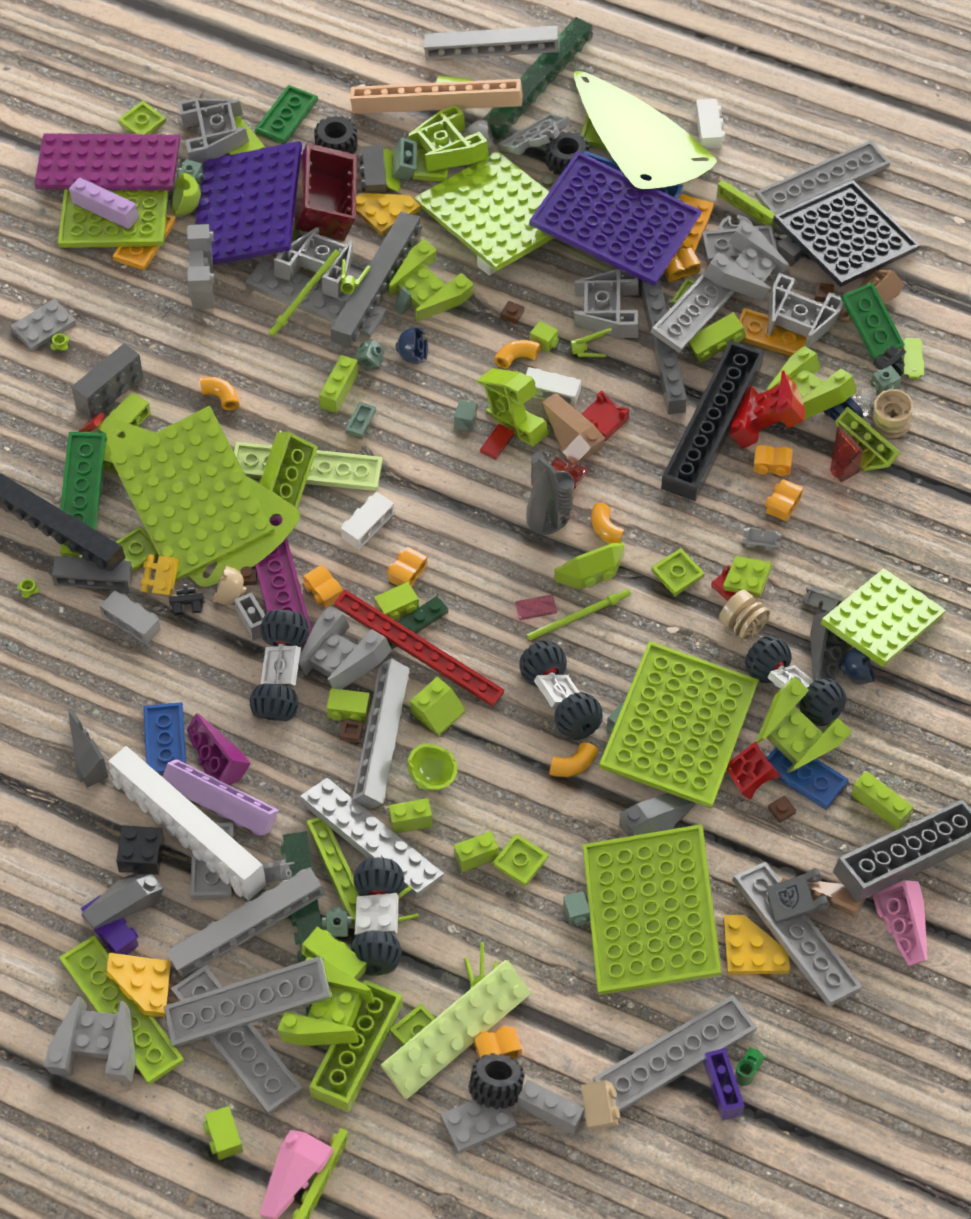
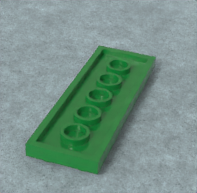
M69 432L60 509L97 530L107 436L106 433Z

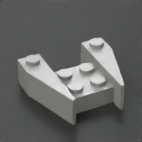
M194 98L178 102L184 128L197 125L201 127V137L186 140L191 161L204 164L209 159L221 157L249 142L246 127L236 129L234 117L243 115L239 99Z
M743 220L729 241V244L742 253L735 262H732L718 252L703 276L721 287L763 301L771 289L770 286L765 284L766 280L772 273L777 276L779 273L783 274L789 264L757 228Z
M209 224L187 225L189 247L188 287L193 310L215 309L212 290L214 269L211 242H214L213 231H210Z
M316 227L291 243L290 251L278 254L274 260V276L291 281L301 267L317 272L336 249L341 254L322 277V293L338 299L343 293L340 288L342 283L340 280L342 260L345 259L346 261L345 275L348 276L353 257V240L351 239L347 245L320 236L319 228Z
M616 269L576 280L575 296H584V311H574L575 327L594 332L610 328L611 332L606 333L607 335L619 338H638V310H620L621 296L639 295V278Z
M779 273L769 297L768 335H771L775 325L807 337L805 346L809 348L836 325L844 304L839 296L831 293L828 294L824 304L793 293L792 290L796 279Z
M329 606L317 619L299 657V666L305 676L312 669H315L329 677L327 680L332 688L343 689L380 665L392 650L386 637L372 629L358 645L341 637L350 626L343 613Z
M77 996L49 1044L44 1067L51 1074L71 1076L76 1056L108 1059L105 1074L110 1080L132 1083L136 1057L130 1008L124 1001H120L118 1014L86 1011V1002L80 996Z

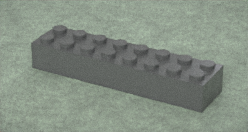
M963 799L839 857L833 873L856 902L874 895L971 848V808Z

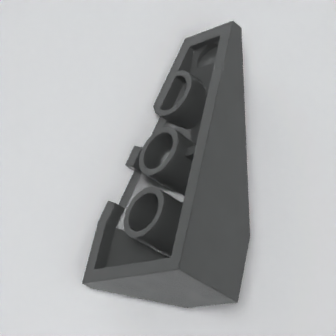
M830 611L814 615L810 632L813 682L820 678L835 680L839 672V666L844 662V657L848 650L852 648V645L820 624L822 618L830 613Z
M71 708L68 710L78 769L75 773L80 783L84 782L88 788L108 778L107 768L102 753L94 740L90 739L88 731L83 728L81 721Z
M665 793L637 803L621 812L619 825L628 837L671 830L696 803L670 793Z
M134 873L115 882L83 911L81 916L93 930L158 904L164 887L153 874Z

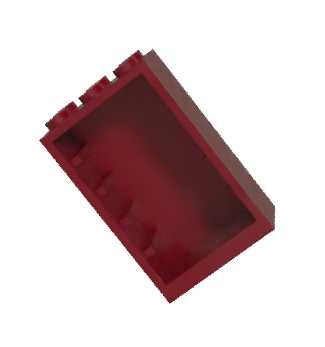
M310 143L306 144L300 162L294 229L310 232L318 227L319 235L345 241L356 219L357 155Z

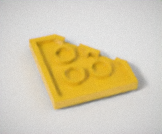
M360 193L356 196V214L381 236L390 231L401 211L414 215L421 210V205L410 195Z
M724 915L727 975L790 973L789 955L777 941L745 915Z
M109 953L106 975L110 980H114L120 986L119 989L125 996L137 1004L139 1011L143 1015L165 1018L164 1006L167 1004L171 961Z

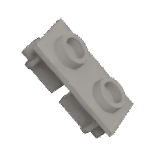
M750 527L744 529L743 536H747V538H743L742 543L746 544L745 546L756 548L758 545L764 546V549L767 550L780 549V543H777V541H781L782 534H779L778 531L765 530L763 537L760 536L761 529Z
M811 586V588L806 587L808 595L804 594L802 598L806 605L818 608L820 602H823L821 610L830 612L838 606V603L841 604L843 602L838 594L832 592L829 594L823 593L822 589Z
M283 859L273 861L274 866H272V862L262 864L267 884L288 880L292 875L289 865L295 863H286V860Z

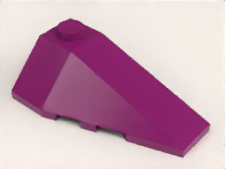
M196 713L187 731L193 748H196L198 751V762L203 766L205 774L229 786L241 780L251 764L249 760L204 717Z

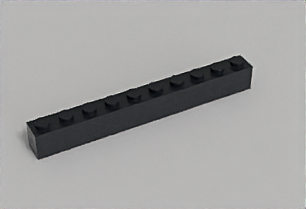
M0 473V506L6 512H11L19 520L28 522L32 528L41 530L45 536H51L60 545L64 544L73 553H79L86 561H92L102 570L105 569L111 573L126 558L121 545Z

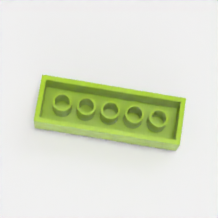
M364 980L362 984L371 989L374 1003L362 1001L352 1026L355 1028L359 1038L358 1043L331 1044L309 1086L312 1098L348 1113L390 1033V1028L393 1027L403 1007V997L401 994L367 980Z

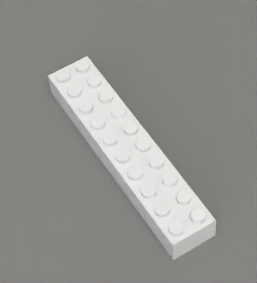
M127 746L108 761L114 786L119 790L122 789L131 801L135 800L144 813L148 812L151 814L153 820L158 825L162 824L170 836L177 837L180 844L186 849L189 848L196 859L205 861L207 868L213 873L216 871L220 875V879L226 885L230 884L238 896H243L249 901L266 886L263 865Z

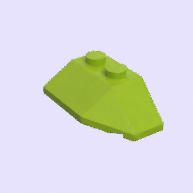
M849 407L836 419L838 448L864 471L887 468L901 454L896 447Z
M624 543L608 544L565 562L562 566L554 568L555 582L577 589H584L586 587H593L599 582L612 579L616 576L623 559Z

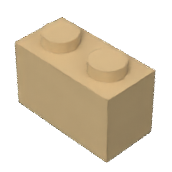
M606 1080L581 1085L587 1128L598 1130L619 1125L620 1113L615 1105V1098L617 1096L615 1086Z

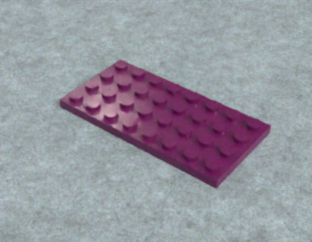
M43 133L34 182L35 189L69 190L80 177L106 190L173 191L181 140L180 134Z

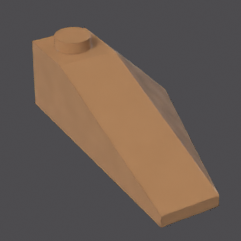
M880 269L871 272L860 285L862 287L873 282L883 303L897 297L905 286L893 270ZM846 308L839 316V322L849 323L852 321Z
M557 393L541 403L547 419L554 430V436L559 442L560 450L573 467L602 448L605 437L594 424Z
M783 877L782 880H781V882H782V881H785V880H788V879H791V878H784V877ZM820 881L808 883L813 899L826 896L831 907L855 918L858 917L865 899L856 902L843 884Z

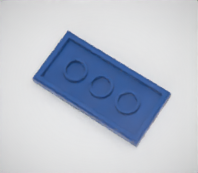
M183 703L143 706L146 763L160 776H163L167 763L177 759L187 764Z
M776 747L767 757L772 766L781 775L776 779L826 811L849 783L848 778L818 759H814L798 769L787 773L786 771L793 763Z

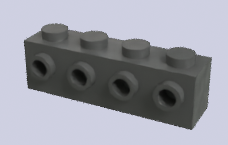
M55 556L52 571L54 586L130 591L133 575L131 561L123 560L110 573L105 569L98 568L92 561H86L83 557L76 558L70 556Z

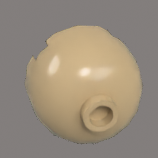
M225 566L217 586V593L215 592L213 602L231 605L235 603V599L244 596L246 587L243 586L244 578L238 570Z

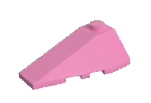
M905 880L874 894L873 898L877 913L880 918L884 919L888 926V932L894 936L897 947L908 966L928 960L924 900L919 881Z
M291 1130L280 1147L259 1215L269 1219H278L294 1201V1195L301 1187L305 1189L309 1184L307 1180L315 1172L319 1173L324 1168L334 1149L305 1132Z

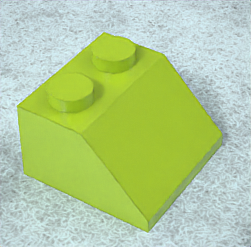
M438 677L410 700V713L437 736L441 735L466 712L452 688Z

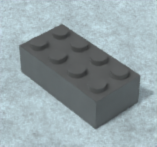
M124 343L72 386L76 409L91 419L109 405H112L117 398L125 394L135 383H138L143 377L140 354Z

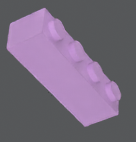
M80 177L69 188L72 203L129 229L139 218L136 203Z

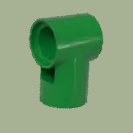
M755 1048L747 1050L743 1059L737 1064L735 1079L739 1085L747 1086L752 1083L754 1075L765 1059L763 1053ZM740 1071H747L749 1072V1074L745 1075L742 1074Z

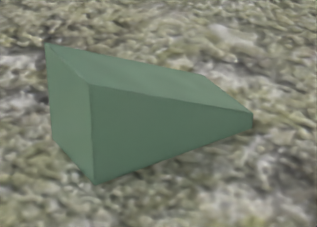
M401 288L394 307L402 315L411 308V293L405 288Z

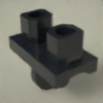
M892 345L884 353L890 360L887 361L880 355L875 359L873 365L878 370L892 366L898 375L902 376L905 363L898 362L902 360V356L906 354V351L903 348L899 351Z
M183 583V589H176L178 596H169V603L172 606L174 615L184 614V605L191 604L192 613H201L203 603H205L203 593L192 594L196 593L195 588H188L187 583Z

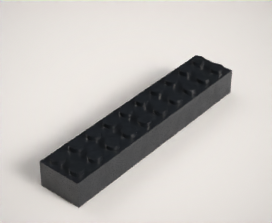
M733 341L729 342L662 475V490L693 501L697 500L731 430L732 421L749 386L753 385L762 367L764 352Z

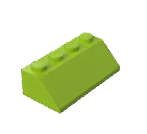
M277 432L260 484L298 508L318 446L291 432Z

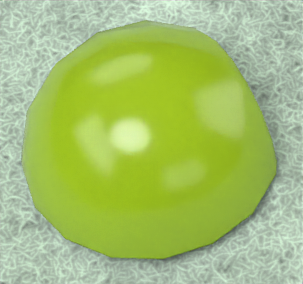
M181 172L176 181L170 208L174 216L183 217L189 215L199 204L201 196L200 187L190 174Z
M427 743L418 745L411 751L407 761V768L412 781L422 790L433 792L443 790L455 780L457 775V762L454 755L447 748L444 749L438 745Z

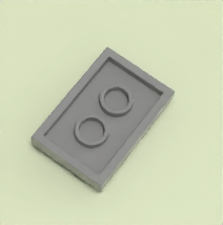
M53 299L11 325V330L33 352L51 341L55 334H62L76 325V321Z
M471 1100L440 1114L458 1154L517 1128L508 1107L507 1109L499 1108L498 1110L492 1107L486 1108L485 1105L478 1104L477 1100Z

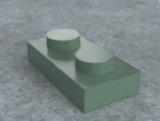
M359 402L345 428V433L363 439L376 413V407Z

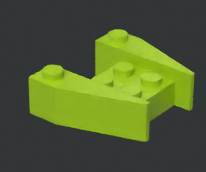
M456 104L439 111L408 134L409 140L417 142V149L423 147L427 151L425 160L428 172L473 164L489 157L487 140L480 132L465 138L459 133L466 130L464 113Z
M425 239L410 250L390 282L388 293L389 297L393 296L396 292L400 294L401 288H405L411 293V305L416 309V322L460 306L473 295L474 284L462 273L447 285L428 268L436 261L437 250Z
M806 346L789 358L767 388L768 391L774 386L780 385L781 373L784 370L797 385L805 406L804 420L843 403L857 392L853 376L843 369H839L825 381L815 376L814 374L821 369L817 353Z
M492 368L477 380V383L484 386L490 405L485 410L486 413L501 425L514 430L517 438L534 447L549 435L546 421L526 411L524 403L537 393L535 380L531 376L521 372Z
M796 677L787 681L775 694L756 739L758 744L767 738L793 763L786 771L787 773L840 746L852 733L839 718L831 721L821 732L799 711L795 705L805 696L809 689Z
M323 960L331 998L313 1003L308 1016L285 1011L277 1029L282 1041L299 1046L358 1043L359 1038L355 1028L352 1026L362 1001L374 1003L371 989Z

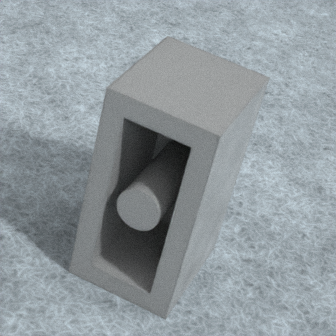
M252 592L235 599L236 613L252 641L262 637L260 626L265 614Z

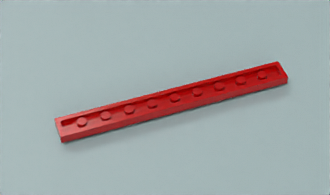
M346 589L334 602L335 608L370 630L372 629L383 635L395 646L490 706L494 707L504 694L505 690Z

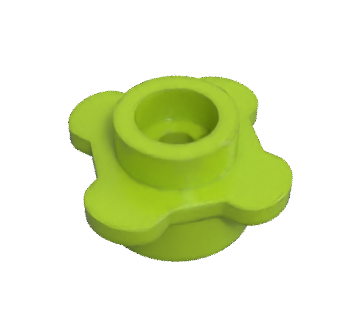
M61 333L55 334L52 337L51 349L66 351L70 338Z
M24 579L17 585V589L22 592L23 598H29L40 591L39 587L35 585L34 579Z

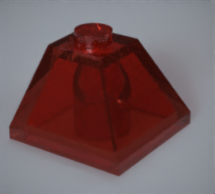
M841 426L837 427L830 471L842 483L859 473L863 450Z

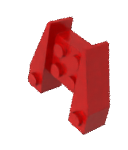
M784 370L781 373L780 385H776L764 393L758 394L752 386H749L732 421L730 436L742 449L758 443L759 430L782 420L788 428L804 421L805 406L795 382Z

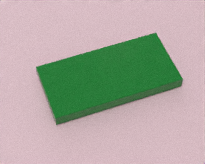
M288 84L255 128V134L280 144H286L316 104L318 96Z
M873 282L840 297L872 360H875L880 355L884 356L885 351L892 345L897 349L905 346Z

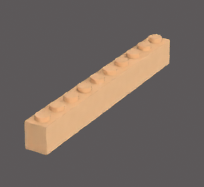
M521 79L351 87L350 102L353 114L443 110L455 104L459 109L522 106L523 93Z

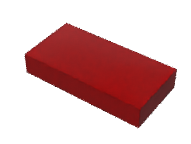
M101 411L89 419L79 432L93 431L106 418V415Z
M498 424L480 448V453L496 460L515 435V431Z

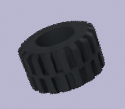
M333 115V117L328 116L316 124L314 129L315 145L351 154L357 151V128L355 123L351 122L349 118L345 119L344 116L337 117V115Z
M561 131L556 139L550 137V142L546 144V165L555 175H561L577 151L583 154L585 151L589 152L587 139H584L582 135L579 136L577 132L571 133V131Z
M490 1053V1055H482V1058H477L476 1062L472 1065L468 1086L469 1093L472 1094L471 1097L477 1100L478 1104L485 1105L486 1108L492 1107L498 1110L499 1108L507 1109L508 1106H514L518 1102V1096L523 1087L525 1077L523 1067L519 1065L518 1061L512 1060V1057H506L504 1054L495 1055V1053Z

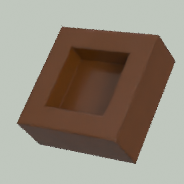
M817 282L814 300L825 302L828 294H833L834 284Z
M508 301L501 312V318L517 324L524 313V306Z
M255 565L251 568L243 567L241 574L244 578V585H257Z
M344 719L340 740L359 743L363 722Z
M785 795L768 805V809L779 823L796 814V809Z

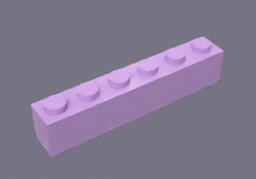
M177 759L167 763L163 778L189 801L200 804L206 810L216 812L219 817L234 821L237 826L250 829L255 835L263 836L272 830L278 809Z

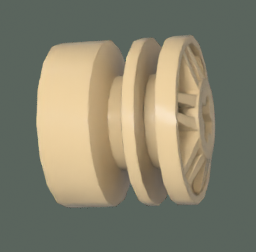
M897 389L883 391L877 396L874 402L873 427L883 437L898 438L909 431L913 413V401L910 396L904 391Z
M741 590L725 604L719 615V620L729 629L734 628L733 632L739 635L743 641H749L763 629L768 622L771 612L761 602H756L755 597L748 591Z

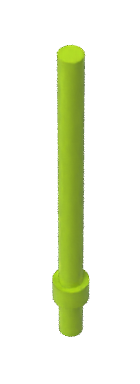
M335 249L284 314L276 319L277 322L268 332L271 336L274 337L282 326L285 327L289 322L290 316L341 253Z
M626 589L617 594L612 593L606 596L604 600L526 634L527 639L532 641L604 607L616 605L620 600L631 596V592L629 589Z

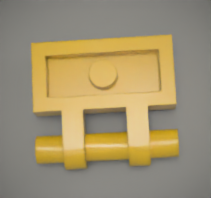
M147 554L146 561L143 564V568H145L144 575L140 580L142 585L140 592L148 593L149 586H152L153 594L172 596L179 559L159 556L158 562L153 563L155 556ZM152 570H156L154 580H150Z

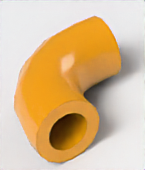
M525 339L512 341L504 345L496 353L493 361L497 366L507 369L518 358L525 357L535 360L539 354L541 344Z
M200 377L202 395H215L219 397L221 406L225 410H235L240 406L236 389L228 381L218 377Z
M595 503L591 513V523L595 533L603 541L610 544L620 543L624 529L610 522L611 508L604 503Z
M585 742L579 745L577 752L571 757L554 756L549 775L571 777L581 774L593 763L597 756L598 748L593 744Z

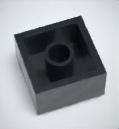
M122 825L116 859L118 871L123 873L159 875L164 846L163 829L158 827Z

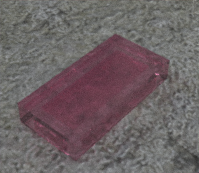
M553 594L515 601L519 620L557 614Z

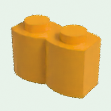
M692 248L681 249L676 253L663 274L668 282H675L683 277H689L700 272L701 263Z
M768 445L756 446L753 472L761 475L770 473L778 476L790 475L793 449Z
M785 479L780 484L777 483L773 490L774 494L766 500V513L787 522L803 495L804 487Z
M407 547L398 554L397 561L388 567V581L397 586L409 582L412 587L417 577L421 575L427 566V556Z
M323 565L303 576L304 589L308 593L311 592L317 605H322L325 609L334 604L343 592L340 584Z
M503 1026L496 1032L491 1033L484 1031L474 1038V1046L478 1058H482V1055L485 1054L490 1055V1053H495V1055L504 1054V1056H510L512 1059L522 1055V1048L515 1027Z

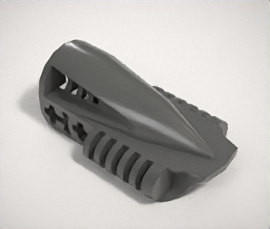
M537 452L531 458V485L533 488L526 508L527 525L532 531L537 534L548 535L560 530L570 520V511L573 508L574 479L567 471H556L549 463V454L547 452Z

